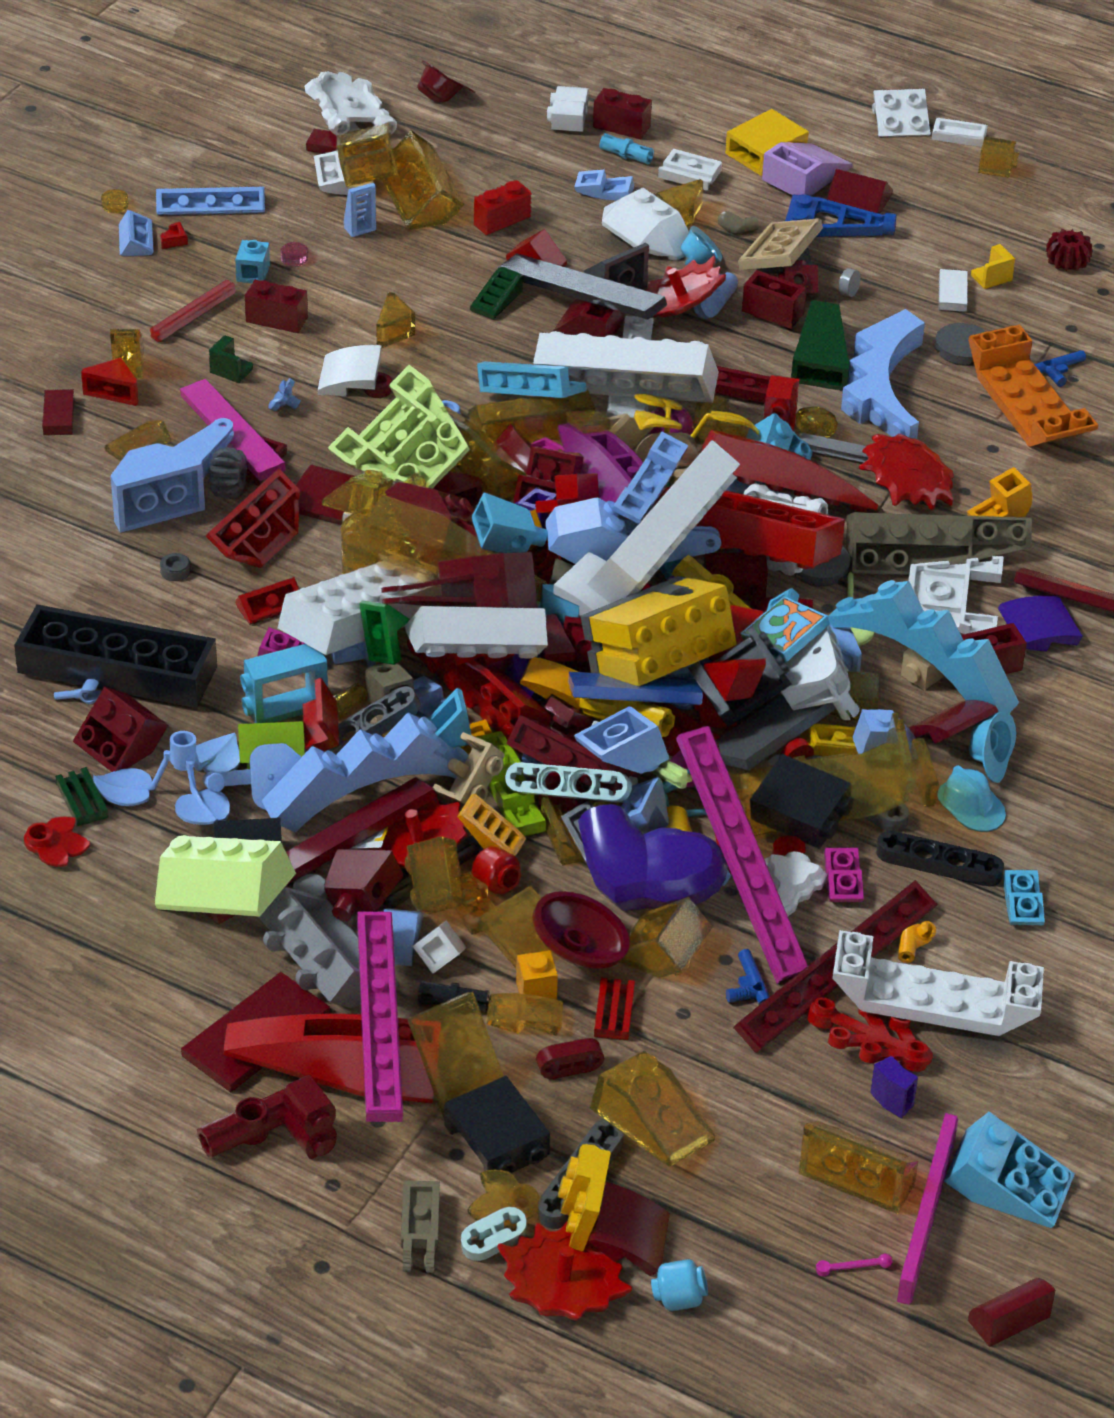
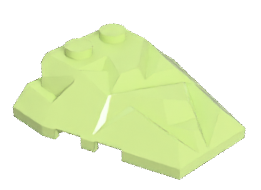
M408 365L389 385L396 398L360 435L347 427L328 449L349 467L396 482L400 481L433 489L466 455L470 448L448 414L447 409L438 397L429 379L411 365Z

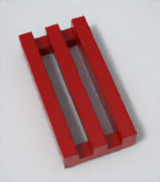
M601 977L594 1037L629 1040L635 980H628V984H621V979H614V983H607L608 978ZM609 992L613 993L608 1029H602L606 993ZM620 994H626L622 1031L616 1030Z

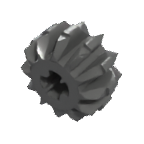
M235 448L218 449V451L214 452L213 459L210 461V489L215 496H220L221 498H238L243 494L244 487L246 486V478L248 476L247 458L242 450H236Z

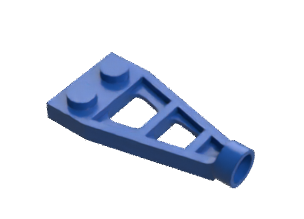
M793 194L785 221L815 219L817 213L826 212L836 215L838 221L833 224H822L823 229L816 237L879 236L883 234L894 235L897 214L885 213L881 215L819 197ZM846 218L865 222L864 224H844Z

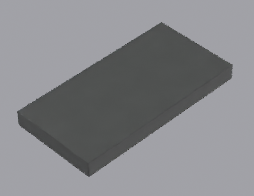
M782 694L715 741L725 765L750 770L836 708L833 703L793 710Z

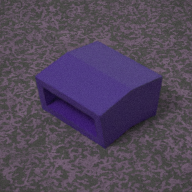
M890 1056L874 1064L870 1093L883 1108L902 1119L914 1106L918 1076L904 1069L893 1056Z

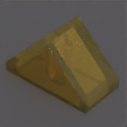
M394 292L387 293L376 324L377 345H381V348L415 335V312Z

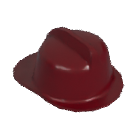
M422 61L425 69L417 84V88L430 100L435 102L449 101L462 88L475 93L474 90L448 78L428 62Z

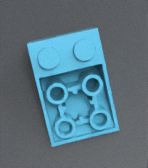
M988 1112L965 1130L944 1182L974 1203L1052 1228L1056 1223L1075 1173L991 1112Z

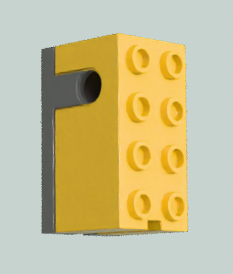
M677 576L581 615L585 640L591 641L592 650L587 652L591 673H600L635 686L644 685L737 645L727 586L724 584Z

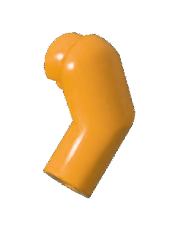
M923 921L921 924H915L906 928L901 934L898 959L903 963L913 962L916 948L928 944L936 935L935 925L930 921Z

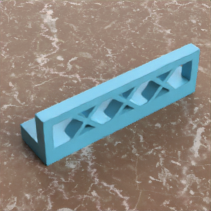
M486 361L477 364L480 392L565 398L587 391L586 382L569 381L568 367Z

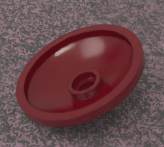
M558 891L543 896L534 908L532 915L533 925L541 941L551 952L573 965L589 969L613 967L624 959L629 950L630 938L624 924L615 913L595 899L579 893Z

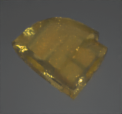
M818 406L804 407L797 411L796 424L801 434L808 433L826 438L835 434L838 422L835 415L830 411Z

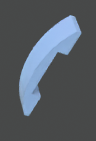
M661 432L649 450L647 458L628 487H625L613 505L612 510L639 524L649 513L685 454L688 445Z

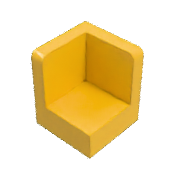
M1001 244L992 246L989 263L972 269L971 276L984 289L1010 282L1013 279L1015 258Z

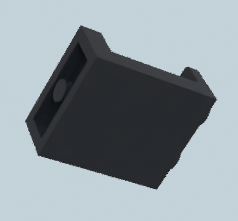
M753 626L747 629L750 633L749 638L713 661L766 658L765 669L752 698L725 701L699 661L688 668L727 727H730L792 685L785 675L791 670L780 655L776 658L773 657L769 650L774 648V645L763 631L758 635Z
M507 1075L444 1102V1126L451 1135L460 1132L482 1162L484 1178L488 1183L500 1178H506L513 1172L530 1164H537L549 1156L550 1132Z

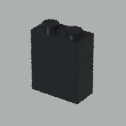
M782 754L750 798L751 820L788 836H795L804 843L820 849L827 838L831 839L835 835L838 822L843 815L847 816L853 807L854 798L851 797V783Z

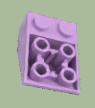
M780 142L764 153L762 180L791 195L806 194L812 196L832 182L836 169L848 171L853 167V164L812 143Z

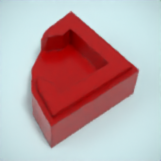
M181 222L169 225V230L160 235L161 249L188 245V237Z

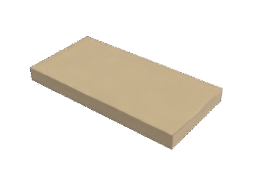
M807 219L770 223L738 260L739 270L792 266L823 229L822 220Z

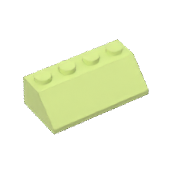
M178 836L171 841L170 846L160 856L155 906L160 910L260 917L296 872L281 841Z

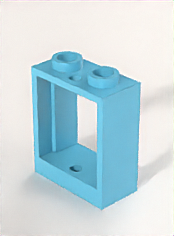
M307 644L244 660V674L240 675V680L246 696L242 698V707L245 715H251L254 723H274L303 715V704L316 699L315 680L322 678L328 687L327 660L323 653ZM305 673V688L263 699L262 684Z

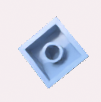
M631 706L574 735L577 742L602 761L640 774L654 771L661 763L669 760L658 726Z

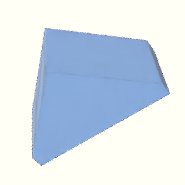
M391 908L384 909V912H392L395 964L412 966L415 949L412 946L418 942L424 912Z

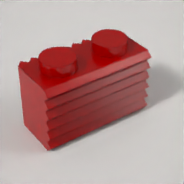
M518 180L507 182L505 186L501 185V187L487 190L483 195L474 196V226L485 235H489L532 217L530 214L532 208L530 205L532 204L531 191Z

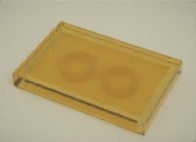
M467 992L407 1019L443 1118L444 1102L504 1076L473 992Z

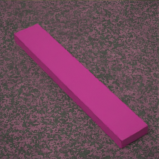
M206 379L180 388L181 397L208 426L220 418H227L233 422L234 437L228 444V448L243 451L247 458L246 464L248 469L259 481L269 478L278 468L282 472L286 471L285 462Z
M945 1113L900 1278L897 1302L910 1305L914 1297L956 1139L959 1120L956 1115Z

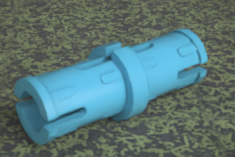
M605 133L600 140L599 147L601 150L620 155V158L625 160L629 158L649 165L654 156L653 148L634 143L629 138L620 139Z

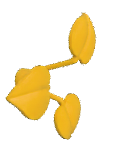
M635 394L634 398L639 403L662 407L666 413L665 417L651 412L636 410L634 419L640 430L650 427H664V432L670 433V428L682 429L680 423L671 420V409L682 410V405L679 402L662 396ZM711 410V413L704 415L690 436L695 439L709 420L744 425L752 429L757 435H759V430L743 416L730 412Z

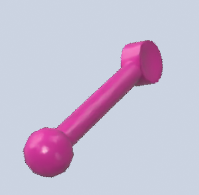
M885 1253L881 1254L879 1258L833 1264L826 1260H821L816 1264V1272L819 1276L825 1277L831 1271L877 1265L888 1268L892 1265L893 1260L889 1254Z

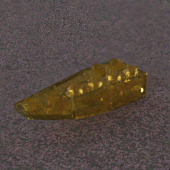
M445 406L448 414L470 448L454 467H457L463 474L480 477L482 479V495L483 493H488L511 502L515 496L518 474L526 475V472L496 441L478 426Z
M385 495L380 497L368 516L357 546L363 554L437 579V562L501 554V552L482 549L476 536L443 515ZM534 574L537 607H539L542 585H546L547 582Z

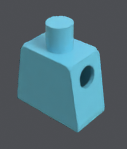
M483 493L471 517L482 549L501 553H524L528 551L531 544L539 547L544 546L548 531L547 529L535 526L531 513L527 508L488 493Z

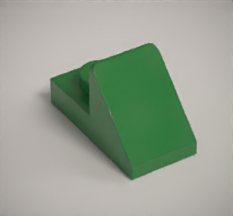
M361 601L359 606L368 660L395 665L401 660L397 630L406 625L410 619L388 604Z

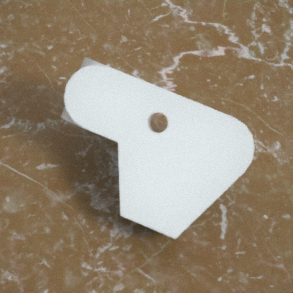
M829 625L786 662L791 671L785 675L792 685L781 691V693L793 710L833 703L843 720H850L846 711L849 710L854 718L859 713V707L848 693L850 690L849 670L845 666L837 637Z

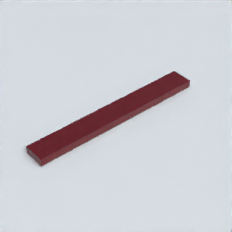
M414 777L286 851L296 872L288 884L333 859L337 849H350L405 817L406 811L411 809L417 810L436 798L434 788ZM205 913L218 924L235 916Z
M914 880L851 932L873 936L871 958H874L898 939L906 928L915 925L938 904ZM837 943L733 1027L755 1053H758L806 1014L810 1009V1005L817 998H825L839 987L832 979Z

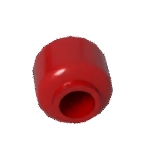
M490 846L483 849L476 856L472 866V877L478 885L494 894L503 895L514 889L520 882L521 864L519 859L500 847Z

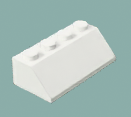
M421 606L405 625L406 633L415 652L426 653L428 657H440L445 655V653H457L458 657L467 658L473 657L478 653L488 654L490 658H501L507 656V654H519L520 658H534L548 645L545 608Z

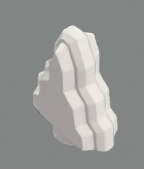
M789 852L786 856L772 854L769 858H764L788 916L796 911L799 902L810 899L814 891L822 890L828 874L819 865L811 863L810 859L800 852Z

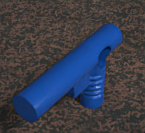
M1083 350L1034 365L1041 374L1046 373L1058 387H1062L1067 382V379L1062 374L1068 371L1067 366L1085 361L1086 354Z
M743 949L738 953V958L746 976L739 977V988L726 989V999L728 1003L756 998L760 1005L770 995L751 951Z

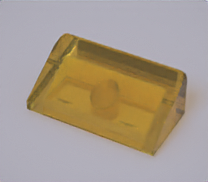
M146 421L106 444L104 449L113 457L122 461L129 450L156 443L165 445L171 441V436L164 421Z
M547 796L543 797L541 800V814L546 820V833L560 864L563 866L583 861V856L561 818L564 814Z

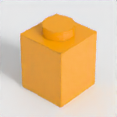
M550 950L517 955L516 984L523 1008L557 1003L558 974Z

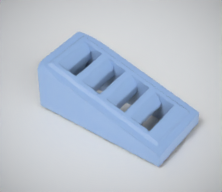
M374 183L348 190L344 229L351 237L376 230V189Z

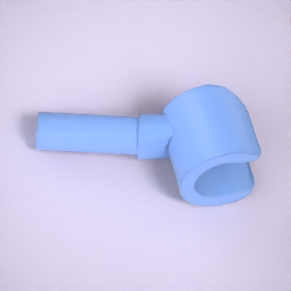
M87 679L82 689L54 692L55 700L80 698L86 704H93L101 693L100 690H96L99 682L95 679Z

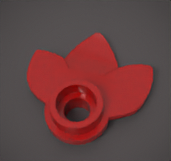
M66 816L52 818L47 823H34L28 827L24 835L25 847L31 852L38 853L39 859L42 862L54 867L67 866L69 862L68 857H75L84 853L90 847V841L73 832L76 819Z

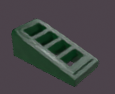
M500 266L473 301L470 311L494 320L523 291V275Z

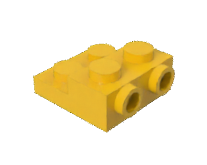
M582 1144L578 1157H570L566 1176L562 1177L558 1191V1198L563 1199L561 1213L569 1215L566 1232L572 1233L569 1246L580 1251L584 1250L600 1212L611 1155L610 1151L600 1149L591 1144Z

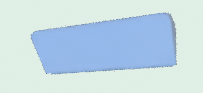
M127 210L119 223V248L121 256L153 254L151 219Z

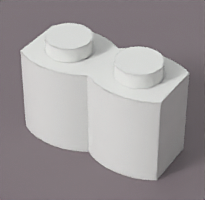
M557 86L556 93H551L550 106L547 109V122H551V129L583 132L589 105V88Z

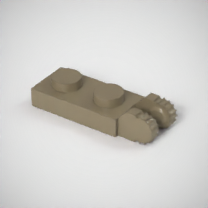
M403 1181L401 1224L403 1272H411L413 1267L412 1248L426 1249V1255L424 1256L426 1272L435 1271V1249H438L440 1181Z

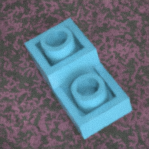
M1005 870L1003 882L1010 925H1044L1043 895L1039 889L1038 870Z

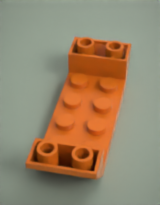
M1020 324L969 336L968 341L978 380L1029 447L1098 430L1097 422L1086 408L1069 410L1031 361L1030 355L1033 341Z

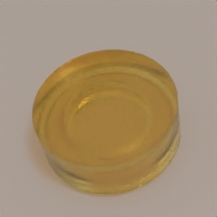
M119 189L105 191L101 195L102 208L110 213H119L126 210L129 206L128 194Z

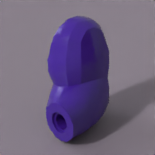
M613 804L599 805L585 811L578 820L587 865L599 892L622 911L645 908L672 911L691 907L709 899L719 891L726 880L728 864L721 847L716 841L701 833L660 827L643 834L623 807Z

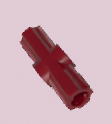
M285 1088L263 1099L256 1097L245 1098L238 1102L235 1112L198 1128L197 1137L206 1155L214 1157L242 1143L256 1145L265 1141L270 1130L285 1124V1114L288 1110L283 1101Z

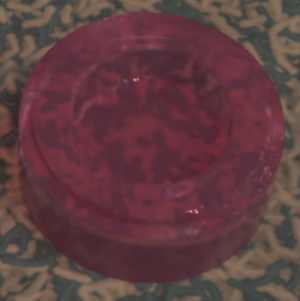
M299 242L287 243L281 248V261L288 266L303 265L308 261V248Z

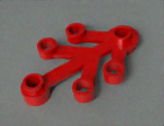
M817 998L810 1005L807 1017L809 1023L822 1029L831 1028L828 1043L836 1049L861 1047L859 1058L870 1064L893 1056L904 1068L914 1072L925 1070L927 1065L932 1062L933 1052L924 1042L915 1039L909 1028L911 1020L890 1017L889 1027L897 1032L899 1037L897 1039L890 1036L879 1014L863 1012L858 1008V1013L868 1023L866 1025L838 1012L835 1003L828 998ZM834 1023H835V1024H837V1025H839V1026H841V1027H833V1026H834Z

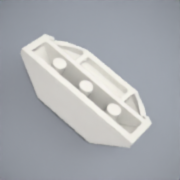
M645 188L636 190L604 207L602 226L631 246L636 247L647 243L649 245V254L669 256L668 259L678 261L685 257L680 247L689 231L680 212Z

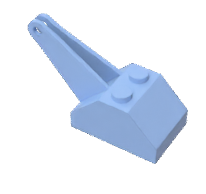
M217 419L203 430L174 447L156 443L128 451L110 476L114 522L120 533L205 510L203 479L210 470V461L213 459L214 452L218 451V449H225L234 437L233 422L230 419Z
M598 497L558 506L553 509L545 521L548 531V548L551 552L574 564L581 560L588 552L607 561L639 524L630 519H625L624 516L613 511L614 502H605ZM695 526L664 563L683 559L688 554L693 557L717 551L721 546L719 531L714 527Z

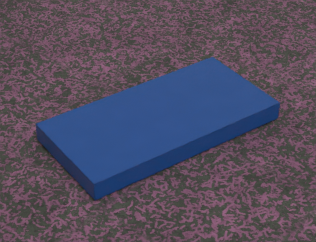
M569 672L568 684L574 698L700 705L703 699V692L695 679L660 677L644 685L635 686L600 673Z

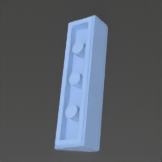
M264 187L156 189L157 215L265 213Z

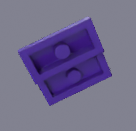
M1024 597L1001 603L998 607L1007 624H1015L1027 642L1026 649L1047 652L1052 642L1077 646L1083 637L1059 597Z

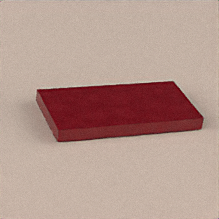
M280 972L181 1048V1055L231 1093L263 1067L223 1055L228 1023L289 1015L330 1014V1006L308 990H303L294 980Z

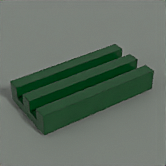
M87 767L81 768L80 774H76L75 771L68 772V777L63 778L62 774L55 776L56 784L72 817L76 819L77 826L108 818V809ZM82 782H84L85 787L98 811L96 813L94 812L83 790V787L81 785ZM73 785L87 814L86 816L81 815L68 786Z

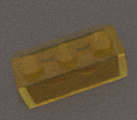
M820 1121L806 1123L803 1129L799 1165L800 1175L899 1214L915 1185L918 1167L917 1160L877 1145L870 1140L847 1133L838 1127L830 1126Z

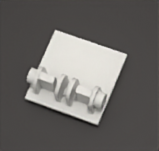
M925 89L873 91L875 103L872 105L873 114H876L879 137L930 136Z

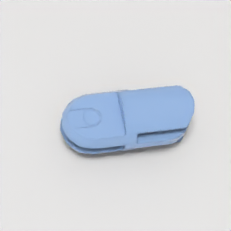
M726 272V280L710 297L694 307L695 313L700 318H712L719 313L737 289L738 279L734 274Z

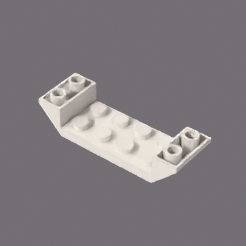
M839 930L832 979L863 1012L1000 1036L1039 1017L1041 1014L1044 967L1035 966L1030 963L1010 961L1005 982L991 978L963 975L957 972L930 969L920 965L914 966L892 962L887 959L871 958L873 936Z

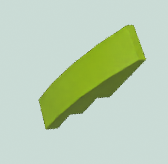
M502 731L477 736L476 738L491 743L505 754L501 772L493 776L488 785L502 816L524 836L545 832L546 820L535 804L534 795L516 792L508 787L505 775L508 768L521 761L513 748L506 744L508 740ZM523 770L521 775H516L515 781L520 782V786L523 781H527L523 775Z

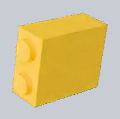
M770 109L727 131L725 154L762 176L765 152L780 142L808 143L809 131L777 111Z

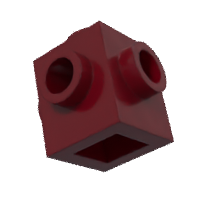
M796 260L792 266L783 267V272H778V278L795 283L794 277L801 278L802 284L798 285L806 287V295L818 294V265H806L805 260Z

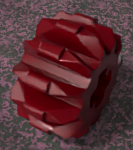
M1061 229L1060 233L1053 232L1046 245V256L1048 257V263L1054 264L1056 269L1064 268L1066 271L1068 269L1078 271L1079 268H1086L1093 253L1090 237L1084 236L1082 231L1074 232L1073 229L1071 231Z

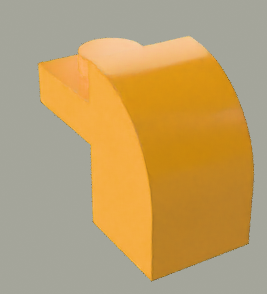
M1012 467L989 481L991 491L989 499L967 511V516L1025 517L1031 508L1033 500L1031 483L1015 467Z

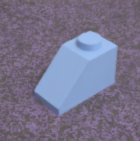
M862 709L852 737L860 760H921L922 754L914 734L893 710Z

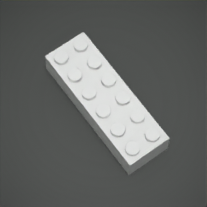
M557 331L539 334L533 362L534 365L568 367L569 381L586 382L587 391L581 392L585 394L634 397L635 394H650L667 397L672 400L713 403L719 373L709 345L700 341H691L690 343L676 342L671 339L654 341L643 337L625 339L614 335L596 337L586 333L566 335Z
M711 440L589 581L588 585L609 603L639 592L737 478L732 473L740 463Z
M397 555L391 559L359 568L353 572L321 581L306 588H301L300 590L285 594L278 629L325 655L337 652L365 641L359 606L361 601L382 603V599L393 597H440L439 585L381 593V588L436 580L438 579L437 573L434 570L420 567L407 556ZM388 604L409 619L421 607V605Z

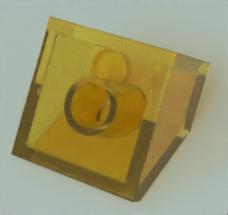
M689 897L644 912L629 932V950L621 963L657 978L672 974L678 976L689 968L691 964L689 960L695 952L705 945V938L713 927Z

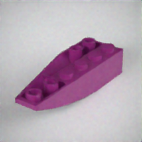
M579 421L558 425V432L565 453L584 457L580 474L598 473L599 498L605 502L612 501L615 503L643 464L642 460L624 441L597 424Z

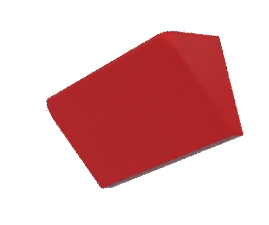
M295 577L239 595L235 603L250 625L280 615L285 594L300 589Z

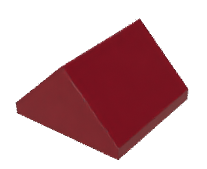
M836 169L827 200L881 214L893 194V189L887 181Z

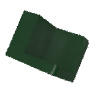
M224 335L209 349L210 373L240 383L253 370V363L235 356L234 338Z

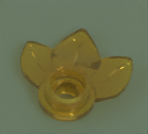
M487 1170L480 1173V1180L486 1193L477 1198L467 1211L474 1220L478 1221L502 1208L515 1207L525 1214L527 1220L538 1212L540 1196L532 1186L519 1184L510 1172ZM523 1198L527 1200L528 1205L520 1208L515 1204V1201ZM505 1220L503 1229L509 1228L511 1232L516 1231L517 1223L512 1224L509 1220Z

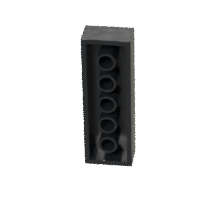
M36 604L14 644L17 673L82 686L87 679H95L99 682L97 689L103 690L104 687L127 693L128 695L198 708L217 668L215 638Z

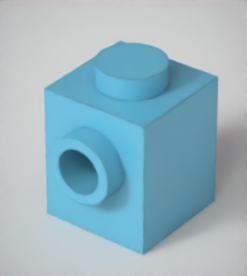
M242 240L235 259L237 282L253 283L255 279H266L270 267L268 242Z

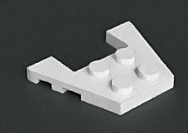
M992 556V561L979 562L978 558H971L966 560V564L950 565L949 561L911 564L909 581L924 611L930 609L935 611L949 610L959 632L963 634L997 627L998 616L967 613L966 603L969 580L1001 583L1004 556Z

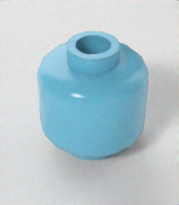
M691 1259L661 1264L658 1268L657 1278L651 1279L655 1301L662 1300L664 1307L668 1311L698 1307L702 1303L703 1296L708 1295L703 1266L697 1267L696 1263Z

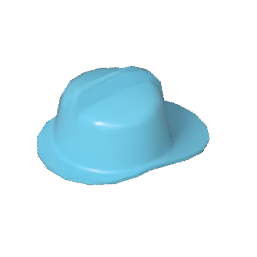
M691 226L689 234L680 247L687 258L685 265L687 266L692 260H695L697 264H704L712 256L716 257V263L721 262L722 254L716 244L698 227Z
M1000 711L993 718L984 719L976 723L971 732L969 753L974 760L983 762L987 777L994 783H999L1003 779L1009 758L1015 746L1016 725L1013 717L1008 712Z
M959 765L955 766L948 780L940 786L937 792L940 803L961 824L969 829L988 832L1000 827L1006 817L1005 807L990 790L988 779L977 770L963 769Z

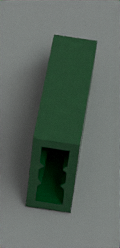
M812 300L793 356L791 378L799 379V384L843 391V387L848 385L850 364L839 304Z

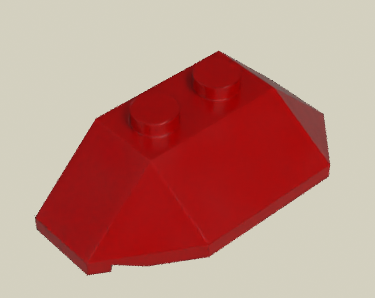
M278 468L208 532L206 537L226 558L262 568L298 534V499L300 498V489Z

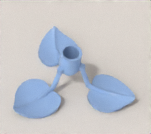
M178 731L170 736V751H164V758L153 781L147 772L137 768L120 769L105 775L93 776V781L99 793L105 799L120 806H135L149 800V790L156 789L170 761L175 769L180 771L187 770L190 791L192 793L177 799L175 803L177 816L191 824H214V822L225 821L230 813L228 798L221 791L212 792L209 789H204L198 792L193 767L197 771L203 769L206 773L236 770L240 764L237 737L235 733L196 745V736L193 733Z

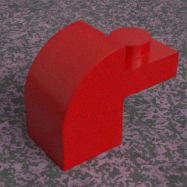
M598 473L555 476L556 500L535 501L536 513H548L550 515L555 507L599 498Z

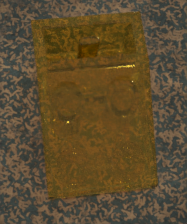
M389 123L337 135L338 158L346 187L398 175Z

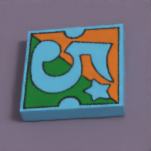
M783 596L740 634L744 641L750 637L747 629L753 626L758 635L764 631L774 645V648L769 650L771 654L775 657L780 655L787 662L828 627L830 622L827 615Z

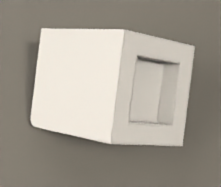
M447 920L412 946L432 974L466 949V946Z

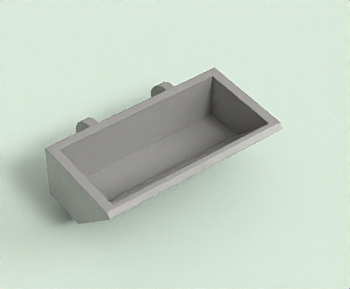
M284 887L259 917L270 930L266 931L263 937L264 944L272 952L286 950L302 969L296 973L295 980L303 990L318 988L330 1003L349 1008L360 1005L358 935L347 922L340 921L333 916L332 910L334 907L327 899Z

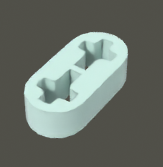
M506 1207L470 1224L461 1234L463 1254L470 1260L482 1261L500 1252L497 1248L499 1243L507 1246L517 1244L519 1237H525L527 1220L525 1214L515 1207ZM509 1220L512 1224L517 1223L516 1231L511 1232L509 1228L503 1229L504 1221ZM477 1236L479 1240L484 1239V1247L478 1248L476 1244L471 1245V1238Z

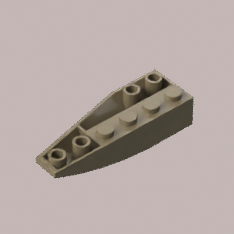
M857 512L847 515L846 547L851 558V572L857 574L909 575L911 564L949 561L950 565L966 563V560L971 558H978L980 560L1031 548L1032 518Z

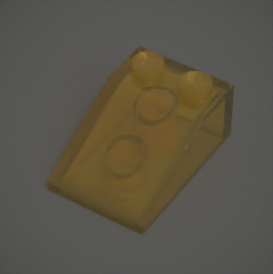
M646 1051L599 1074L590 1109L667 1166H672L715 1140L716 1135L672 1070Z

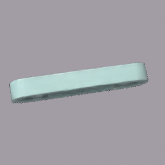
M519 762L511 765L505 775L508 787L523 794L617 803L626 800L632 791V783L626 775L609 770ZM523 770L524 774L537 777V783L523 781L520 786V782L515 781L516 775H521ZM551 772H557L561 777L560 785L554 790H549L545 785V779ZM582 775H588L592 780L591 788L585 793H580L576 788L577 780ZM617 778V782L623 786L622 790H616L614 795L613 791L600 788V781L614 784Z

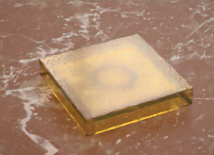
M532 886L527 887L483 914L477 921V924L515 969L517 955L549 950L539 938L533 925V911L541 897Z

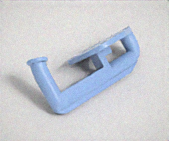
M264 744L252 751L250 755V769L208 772L203 776L202 781L212 792H219L224 786L251 784L253 801L258 807L266 810L262 800L302 757L287 744Z

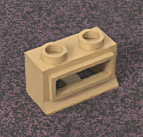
M462 732L460 738L470 745L472 750L465 763L455 758L449 761L448 769L457 776L450 791L437 784L433 786L435 792L448 802H460L462 807L472 794H477L481 799L486 800L488 795L487 787L493 776L501 772L505 756L503 752L491 743Z

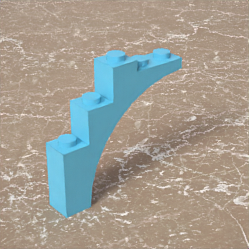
M890 580L881 584L876 594L859 599H853V597L842 599L836 604L837 608L828 616L833 628L852 627L873 631L892 638L914 650L933 664L956 687L965 700L988 702L995 705L999 712L1005 711L1008 713L1019 704L989 639L974 640L970 638L963 640L950 611H935L934 609L924 611L910 581L895 582ZM995 714L989 716L986 719L993 718Z

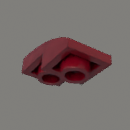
M510 424L491 446L517 477L518 474L526 475L532 444L514 425Z

